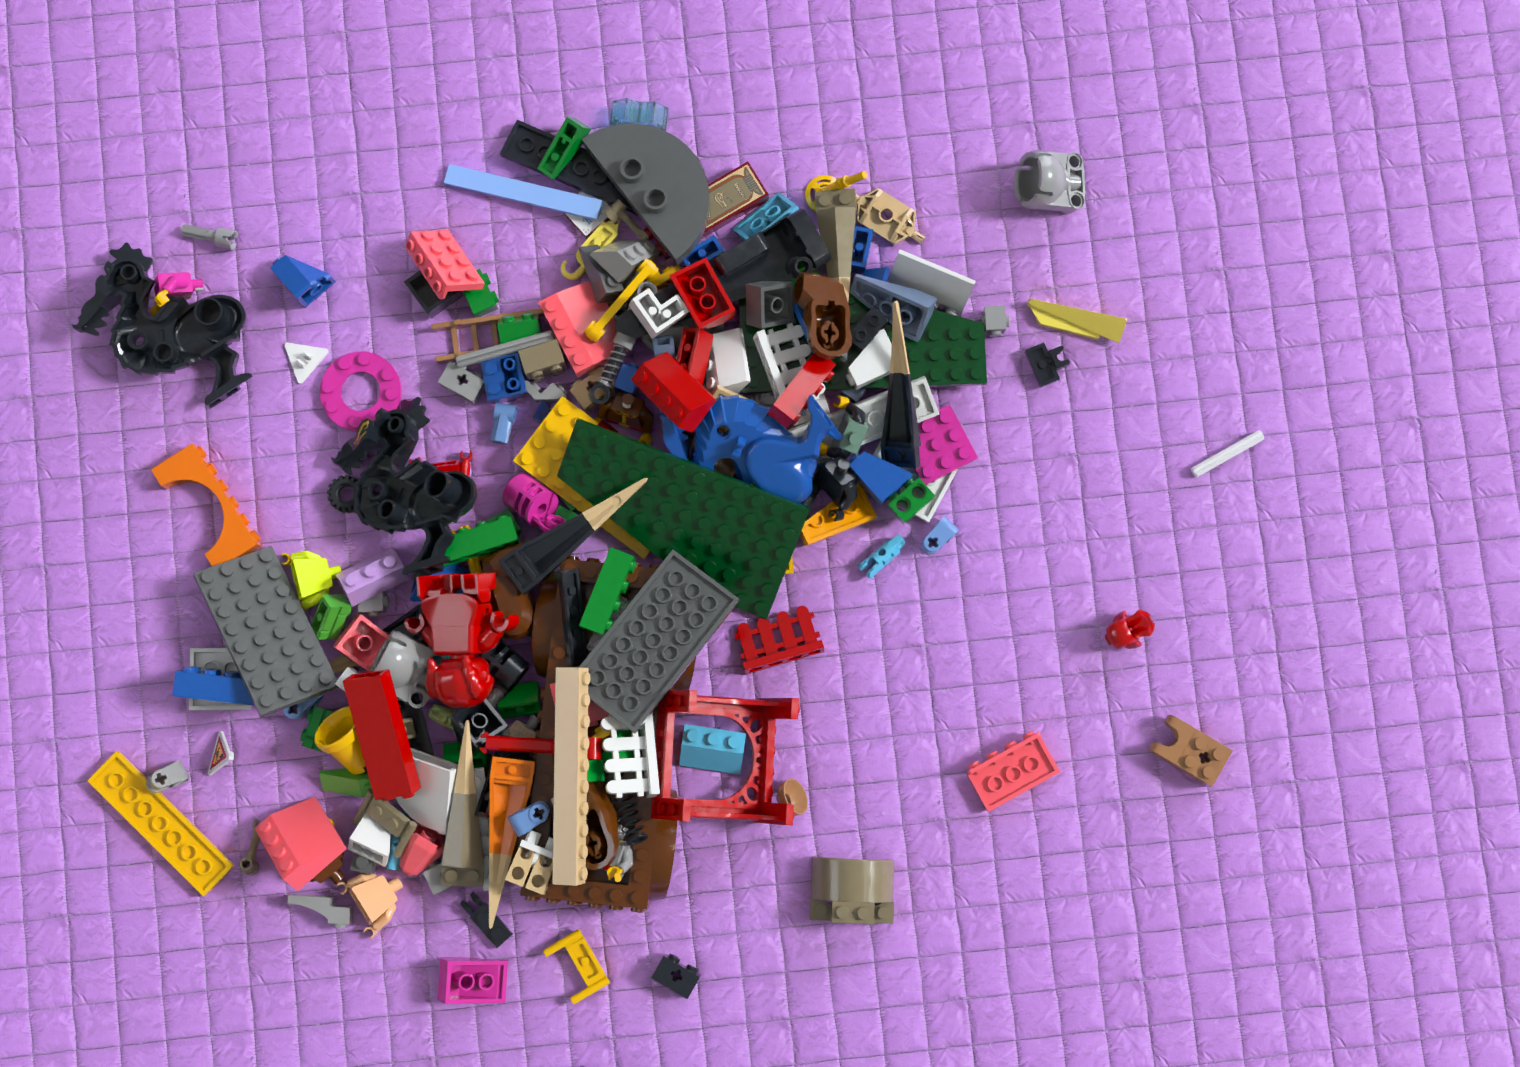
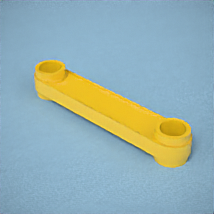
M647 258L636 270L639 274L598 322L593 320L585 329L584 333L591 341L593 340L596 343L606 332L604 326L645 279L649 281L659 268L651 260L649 261Z

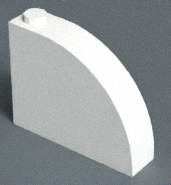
M411 748L421 788L411 798L403 799L402 797H396V800L403 810L416 822L437 831L439 834L446 835L458 764Z

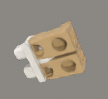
M530 830L525 840L521 841L505 880L545 895L553 872V838L549 837L545 848L538 845L542 834Z

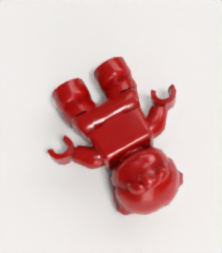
M496 572L439 574L416 577L417 596L422 601L421 608L424 614H420L419 619L415 617L406 618L404 622L405 627L410 633H421V636L435 655L450 656V658L444 659L438 665H436L434 659H427L426 691L431 698L440 699L442 703L449 707H474L482 703L490 695L494 686V678L490 675L488 662L482 657L475 656V654L487 653L495 648L503 635V631L513 630L518 626L519 616L516 614L509 615L505 618L504 622L502 611L492 612L490 590L496 588ZM461 587H462V590H463V593H462V594H458V593L455 592V591H459V590L461 589Z

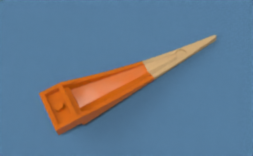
M492 756L489 778L490 929L493 927L517 839V834L507 818L526 807L533 782L535 761Z

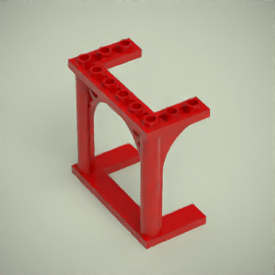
M669 690L657 706L655 747L660 794L652 797L651 818L690 822V818L751 820L754 823L793 826L795 816L794 804L771 802L773 796L772 782L774 775L776 719H798L800 712L799 698H759V700L697 695V690ZM675 713L724 716L735 721L745 731L752 749V765L746 782L735 794L720 800L670 798ZM743 717L748 718L745 723ZM757 719V731L752 732L750 730L751 723ZM749 787L754 789L753 801L747 795ZM742 796L743 801L738 802L739 797Z

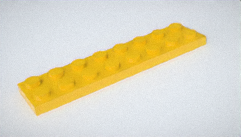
M116 751L87 780L203 897L235 866L161 792H150L146 787L147 778L120 751Z

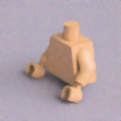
M359 874L347 882H339L337 887L345 886V891L340 894L350 893L369 924L363 932H366L368 929L372 930L373 935L369 939L374 938L378 931L390 922L396 910L395 903L398 899L395 892L403 888L400 879L396 877L387 882L383 875L378 877L376 874Z

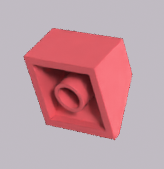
M356 614L331 647L369 672L383 643L388 640L389 635L363 615Z

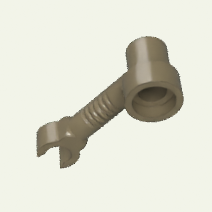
M619 199L611 207L608 206L603 211L613 223L621 218L640 239L651 240L645 231L624 211L627 207Z
M257 819L253 822V828L258 825ZM253 829L252 841L247 856L240 861L241 871L248 876H253L259 871V864L255 860V855L260 838L255 829Z

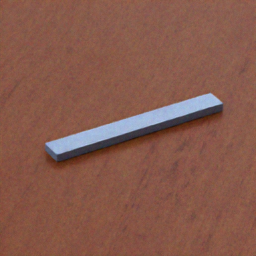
M451 164L448 166L444 184L596 221H598L603 201L600 199Z

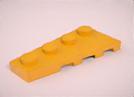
M856 483L857 498L847 511L844 510V519L834 522L836 514L833 517H828L830 510L839 508L833 501L805 521L800 534L805 547L877 518L863 488Z

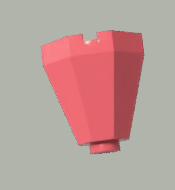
M423 825L421 827L417 826L401 856L399 863L402 867L401 870L409 876L418 875L443 854L444 836Z

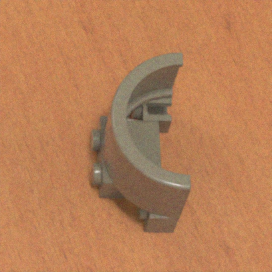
M813 856L809 919L831 921L832 923L893 924L895 861L893 859L870 860ZM824 900L832 901V904L825 903Z

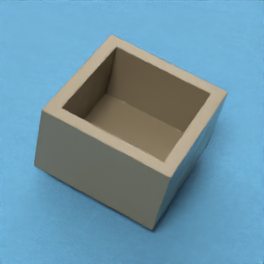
M558 339L518 351L526 376L535 383L545 380L546 376L552 374L553 376H559L564 374L565 370H568L567 362Z

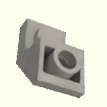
M527 380L525 381L527 393L537 403H557L562 396L568 400L566 396L568 392L560 384L556 386L552 382L540 393L542 389L534 381L531 384Z

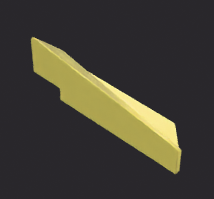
M1029 299L1027 302V306L1032 310L1040 326L1096 340L1102 336L1120 343L1127 322L1126 318L1040 300Z

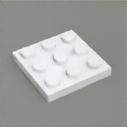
M190 648V666L201 667V671L203 669L209 670V668L221 669L223 674L224 672L238 671L227 648ZM189 698V710H253L252 705Z

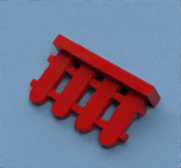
M799 606L796 610L797 617L789 619L788 613L781 611L777 614L776 623L770 624L768 619L761 617L757 621L758 628L750 630L747 623H740L737 627L738 634L734 635L736 640L740 639L744 653L740 654L742 660L746 659V662H743L746 675L825 652L822 640L817 641V638H820L819 631H814L811 621L812 618H815L814 613H809L806 606ZM799 622L803 636L795 638L791 624ZM779 628L783 642L776 644L772 630ZM760 634L763 648H755L753 635ZM805 642V645H797L799 643ZM778 649H786L784 651L778 652ZM766 653V656L758 658V655Z

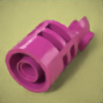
M519 474L507 483L502 497L504 505L533 527H540L543 533L566 522L563 518L555 515L559 502L557 496L528 474Z

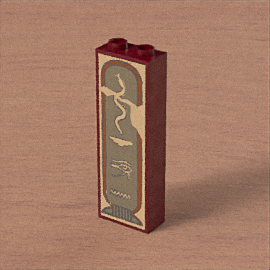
M748 161L708 184L710 213L701 239L769 200L768 192ZM646 226L644 231L649 239L653 238L655 241L656 250L660 252L659 256L663 255L666 260L671 258Z

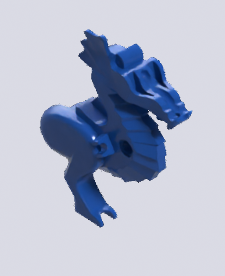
M739 394L727 397L720 395L695 429L697 435L695 437L696 450L693 451V460H690V449L685 441L688 439V435L683 433L686 430L678 428L661 411L660 419L664 420L663 440L671 454L714 471V465L719 459L731 458L733 459L737 477L743 478L745 483H754L758 488L797 503L806 500L812 492V476L817 467V460L812 458H819L820 443L824 437L829 436L836 440L843 439L841 433L812 394L808 396V410L811 413L809 424L805 433L800 437H795L792 432H789L784 426L767 414L770 410L769 407L754 403V400L739 398ZM726 426L728 431L722 432L718 427Z

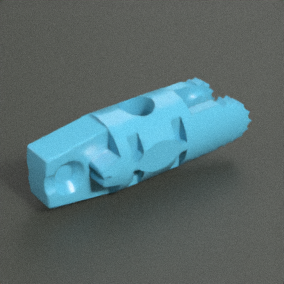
M899 534L891 540L888 539L873 554L859 564L858 568L864 571L875 563L866 574L869 579L873 578L900 553V549L906 544L904 539Z

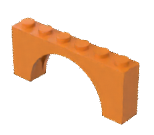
M191 443L152 468L151 471L160 485L166 489L182 483L205 485L219 499L224 515L223 529L216 544L205 553L212 566L256 551L262 547L259 543L261 540L259 534L255 530H251L248 525L250 520L245 513L241 514L237 507L240 505L235 497L229 496L227 484L223 479L219 480L216 475L218 470L212 462L208 463L205 457L208 456L202 446L198 447Z

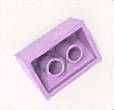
M392 548L335 574L352 607L408 580L407 575L402 574L404 566Z

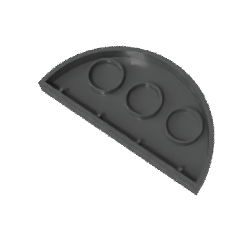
M643 124L613 125L599 129L582 138L583 146L677 265L681 263L699 243L706 229L710 213L708 182L704 169L696 155L674 135L662 129Z

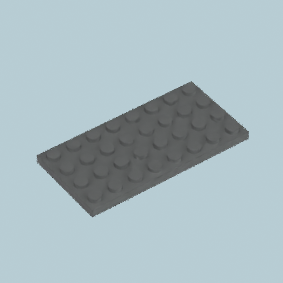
M272 546L193 574L260 718L339 688L335 684L337 678Z
M672 550L579 666L589 668L590 683L588 685V694L590 700L636 734L738 604L739 598L676 551Z

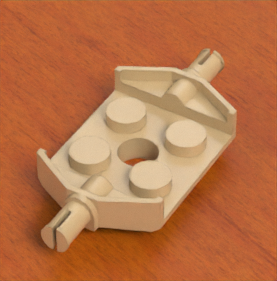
M879 188L865 196L862 195L860 197L856 194V204L858 206L857 224L860 223L869 229H873V232L891 242L892 246H896L908 238H913L922 244L925 236L918 233L916 228H914L915 210ZM889 211L892 214V218L884 220L881 217V213Z

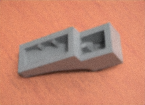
M288 895V904H296L317 911L328 919V923L334 924V928H346V925L353 923L354 906L334 905V897Z

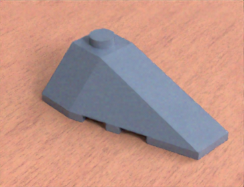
M859 274L855 275L850 291L866 307L876 308L889 319L888 322L891 325L893 322V303L898 301L903 335L916 342L920 340L937 301L936 297L920 290Z

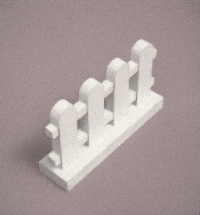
M790 323L786 325L787 329L777 332L770 329L767 331V335L765 330L756 332L753 337L776 400L786 389L785 385L788 386L805 365V358L811 353L809 345H800L798 339L804 335L800 325L793 326ZM792 341L793 348L784 351L780 350V344ZM799 360L800 367L791 370L787 369V363ZM823 383L821 385L824 388L821 390L818 396L816 397L815 395H812L816 401L820 399L819 395H822L825 391V385Z
M652 713L640 727V737H638L637 731L636 734L632 732V737L617 738V730L629 729L610 714L609 717L603 718L600 722V727L604 731H610L611 738L603 741L602 748L606 752H612L613 758L604 763V770L607 773H614V780L606 784V791L609 794H616V798H622V794L637 793V797H643L644 792H646L647 798L659 795L660 789ZM640 750H642V758H640ZM618 751H633L634 758L619 759ZM642 771H644L645 779H642ZM635 772L636 779L621 780L620 773Z

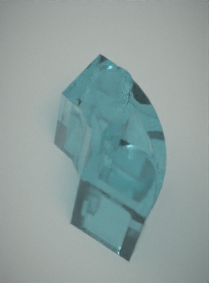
M628 98L615 100L612 102L610 124H643L666 131L669 108L657 102H640Z

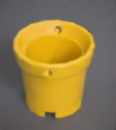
M350 707L340 708L329 715L318 727L314 743L321 751L333 756L351 774H361L365 772L363 767L366 765Z

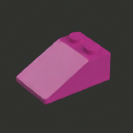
M440 957L437 1000L444 1004L505 1003L508 960Z

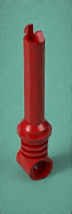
M489 732L480 735L481 738H486V747H479L483 753H487V750L550 753L553 755L555 753V737L553 739L489 736ZM588 737L587 759L601 760L602 738Z

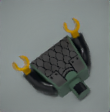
M837 395L840 402L839 404L833 402L834 407L845 409V414L838 427V431L843 436V439H833L830 447L821 442L820 455H827L834 459L836 457L847 459L850 455L858 453L868 426L865 421V412L853 403H849L847 397Z

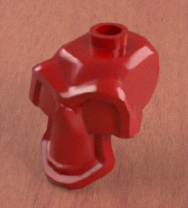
M1124 610L1118 613L1112 623L1107 626L1105 639L1109 645L1116 649L1124 647L1126 649H1135L1142 646V643L1139 641L1140 637L1152 635L1155 623H1153L1148 612L1138 610L1131 617H1128Z

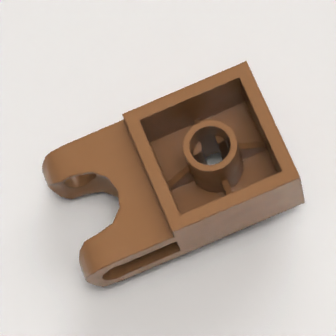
M1167 715L1164 723L1174 732V741L1170 746L1156 742L1151 743L1148 748L1149 751L1205 786L1212 787L1233 750L1173 715ZM1199 754L1205 755V761H1202V763L1200 762L1201 758L1198 757Z

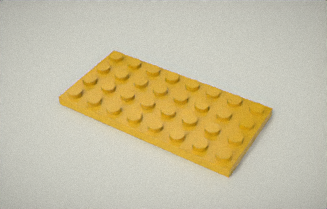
M562 396L514 458L513 462L583 513L594 505L558 478L557 474L576 420L579 418L598 425V422ZM610 518L600 526L641 558L645 559L650 552L647 547Z

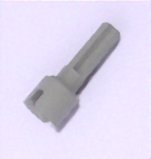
M187 224L182 225L180 229L182 236L214 242L216 247L234 250L237 246L235 242H230L231 238H238L236 230L222 227L212 230Z

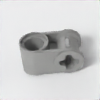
M179 760L155 771L147 779L146 787L152 793H159L183 784L190 778L182 761Z

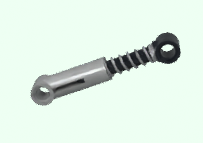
M643 282L636 289L633 298L641 294L642 288H650L653 294L657 293V288L652 282ZM620 332L616 333L612 341L615 344L613 345L614 349L610 351L611 355L607 358V364H604L605 368L601 371L602 375L598 377V380L595 381L588 393L589 400L593 404L602 405L609 400L612 382H614L613 378L617 375V370L620 369L619 365L623 362V357L626 356V350L631 351L636 340L635 338ZM596 389L603 390L605 394L603 400H597L594 397Z

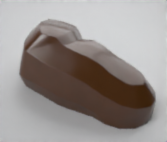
M802 272L795 281L793 301L803 309V320L807 328V342L811 351L818 357L834 359L847 353L852 345L850 308L844 286L832 278L816 273Z
M524 543L499 550L487 557L482 563L483 573L496 572V588L490 590L492 612L502 611L504 622L505 618L509 615L516 614L519 616V624L515 629L503 631V637L513 640L524 638L532 633L535 604L532 599L531 590L522 595L499 563V560Z
M588 782L587 803L589 809L586 815V824L588 825L586 846L588 848V855L586 857V868L589 870H599L612 864L618 853V823L616 811L608 799L603 785L600 782ZM553 791L552 797H551L553 809H554V791Z

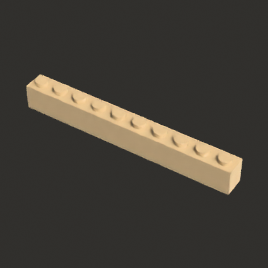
M556 667L553 884L577 886L585 884L588 875L586 868V857L588 855V848L586 846V836L588 834L586 815L589 809L587 803V792L589 789L587 781V771L589 769L587 749L589 748L588 727L590 724L588 716L590 674L588 667Z

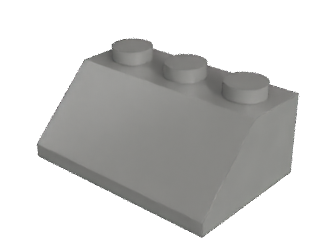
M621 239L591 252L590 256L620 283L639 274L636 270L647 258L653 262L660 252L647 239Z

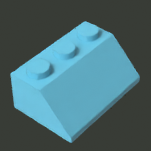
M778 192L732 229L743 242L799 210V208Z
M685 724L679 765L740 775L746 733Z

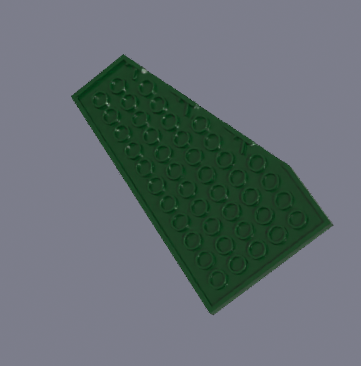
M796 279L791 280L793 282V293ZM851 285L848 301L850 308V332L871 309L850 293ZM745 297L739 300L740 328L743 329L750 382L743 388V394L773 393L753 337L756 332L765 330L767 335V331L773 329L774 332L787 329V324L762 329L747 325ZM934 309L918 342L904 336L911 381L925 376L929 387L987 385L984 323ZM795 312L793 326L800 325ZM888 322L884 330L892 344V325ZM805 335L798 339L800 345H809ZM790 341L780 344L779 347L781 351L793 348L794 345ZM851 347L847 353L830 359L836 365L832 369L834 375L827 383L825 381L822 382L825 385V391L856 390L854 385L850 386L846 378L848 367L860 355ZM811 351L810 355L805 358V359H806V362H807V361L809 360V358L812 356V354H813L812 351ZM799 360L787 363L786 366L788 370L800 367L801 364ZM889 375L857 390L888 389Z
M579 418L575 422L557 474L558 478L594 506L641 479L648 478L647 482L609 518L663 561L672 550L676 551L739 598L740 601L735 606L736 608L764 619L768 618L810 511L808 506Z

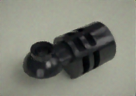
M501 639L495 648L480 656L489 664L490 675L494 678V685L505 694L509 693L519 683L531 667L527 660Z

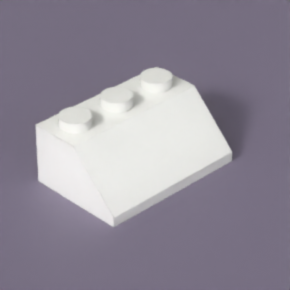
M742 328L712 334L714 337L705 372L706 387L709 393H712L716 385H719L738 394L750 382Z

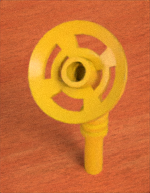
M862 171L837 179L828 175L815 177L806 187V203L811 210L816 212L815 201L812 202L810 197L811 188L816 191L842 190L850 187L853 183L866 179L868 174L866 171ZM821 180H829V181H831L830 183H829V182H821V183H819V184L817 183L818 181H821Z

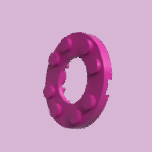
M364 351L348 353L335 360L326 370L320 386V399L326 414L337 425L353 432H357L358 426L363 420L370 419L374 421L376 412L380 408L387 411L398 409L402 398L401 381L393 366L381 356ZM357 372H366L373 375L380 385L378 401L371 408L364 411H356L349 408L341 397L343 383L350 375Z

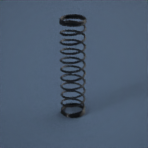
M614 774L609 778H604L606 780L604 786H606L608 780L614 779ZM610 794V801L614 802V807L616 803L627 801L633 795H627L617 801H613L612 797L616 794ZM628 803L621 808L614 807L617 810L616 815L620 810L629 809L635 806L636 803ZM633 810L623 816L617 815L620 818L618 823L623 825L621 831L626 833L624 839L628 846L637 845L648 838L645 832L632 835L628 839L626 838L629 833L642 830L645 827L643 825L637 826L630 831L623 830L625 826L638 823L642 818H635L626 824L620 823L623 818L637 814L638 810Z

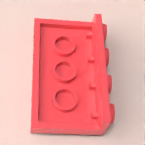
M449 230L410 232L405 248L439 299H445L449 291L483 289L484 281Z
M1032 730L1022 736L1024 740L1018 743L1014 740L1004 746L1006 750L1000 753L996 750L988 754L986 761L980 763L978 760L968 765L969 770L966 771V774L987 812L1060 773L1041 738L1040 732L1034 733Z

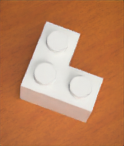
M650 288L633 298L629 303L630 308L652 339L689 313L678 294L661 305Z

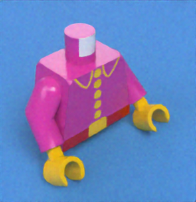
M189 272L157 273L154 284V300L157 304L151 307V315L154 317L160 308L169 301V296L178 298L181 295L188 300L191 298L193 291H203L202 279H191Z

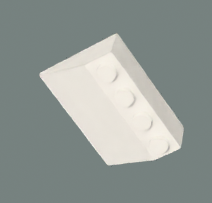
M899 250L888 279L889 283L920 290L936 297L937 301L934 309L940 308L945 310V313L961 317L976 282L903 250Z

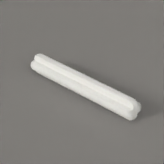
M1258 430L1191 468L1193 475L1199 477L1264 440V435Z

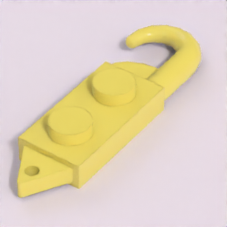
M620 219L616 221V225L612 221H603L581 247L599 245L602 248L612 244L619 236ZM579 249L576 252V259L581 266L574 273L566 271V260L561 264V274L568 280H577L586 272Z

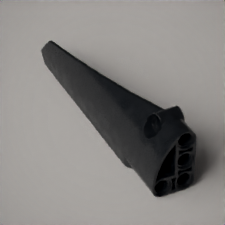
M801 208L767 229L754 234L709 261L732 303L746 297V284L760 281H791L802 273L797 268L798 262L803 263L805 267L803 273H810L830 261L831 255L808 214ZM671 284L654 294V296L662 305L675 295H679L674 284ZM632 309L616 317L615 331L635 339L648 334ZM688 313L683 319H681L677 323L692 318L691 314Z

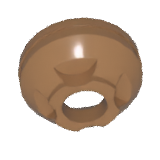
M789 778L780 784L776 796L777 802L794 804L795 816L804 814L808 808V799L803 786L793 778Z

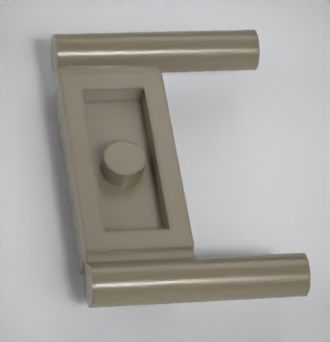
M368 789L352 822L358 825L366 813L395 837L400 836L401 839L393 853L395 857L400 858L417 827V823L410 821L409 818L383 799L375 800L372 789Z

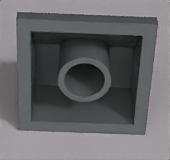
M760 281L746 284V324L762 329L793 323V282Z

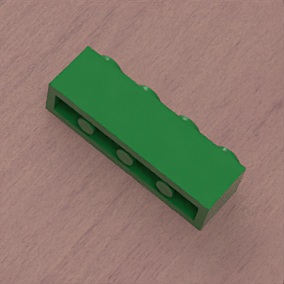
M499 516L495 518L494 522L488 524L487 522H480L475 525V528L469 530L462 528L455 531L456 534H453L455 536L454 540L445 553V556L450 557L451 562L444 563L443 567L519 544V537L511 516Z
M610 547L579 626L601 636H604L614 623V621H611L614 613H618L621 606L620 596L622 593H626L629 582H627L629 574L633 575L637 566L633 555Z

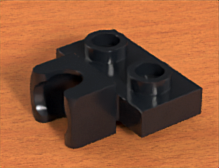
M1043 342L1024 351L1040 388L1059 381L1060 377L1057 371L1070 365L1068 359L1061 361L1057 358V355L1063 351V346L1048 351Z

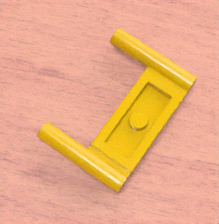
M579 928L543 949L545 956L548 957L565 947L588 986L570 997L573 1005L610 984L602 966Z

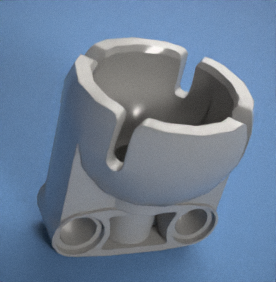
M1035 150L1026 152L1021 157L1019 164L1021 166H1030L1029 168H1017L1014 175L1015 196L1022 206L1028 209L1061 211L1065 214H1070L1084 206L1085 173L1083 159L1080 154L1076 152L1068 154Z
M392 631L388 636V640L383 643L370 670L372 672L389 669L397 699L414 708H421L430 698L426 691L427 659L432 658L435 654L429 646L399 631ZM440 656V657H441V661H443L444 659H446L445 656ZM418 692L422 695V699L419 703L414 704L411 701V696Z

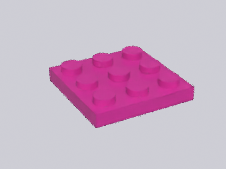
M950 404L939 409V415L918 423L921 446H919L921 466L916 469L914 468V470L925 485L978 459Z

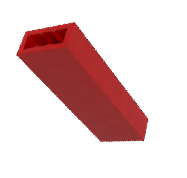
M385 669L350 675L342 682L375 800L383 799L384 801H390L396 797H402L403 799L413 797L414 793L421 788L390 670Z

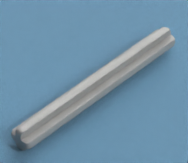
M549 330L457 356L456 363L461 368L554 340V335Z

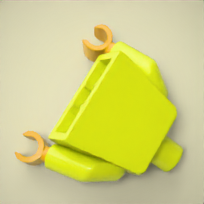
M307 550L295 552L291 555L287 553L281 554V557H288L287 562L281 564L291 566L298 600H302L300 605L305 612V609L319 604L323 594H329V589L333 587L332 579L336 578L335 574L341 572L340 566L329 567L326 558H321L320 555Z

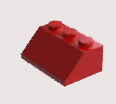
M707 258L699 260L669 276L698 329L716 327L734 318L736 310Z

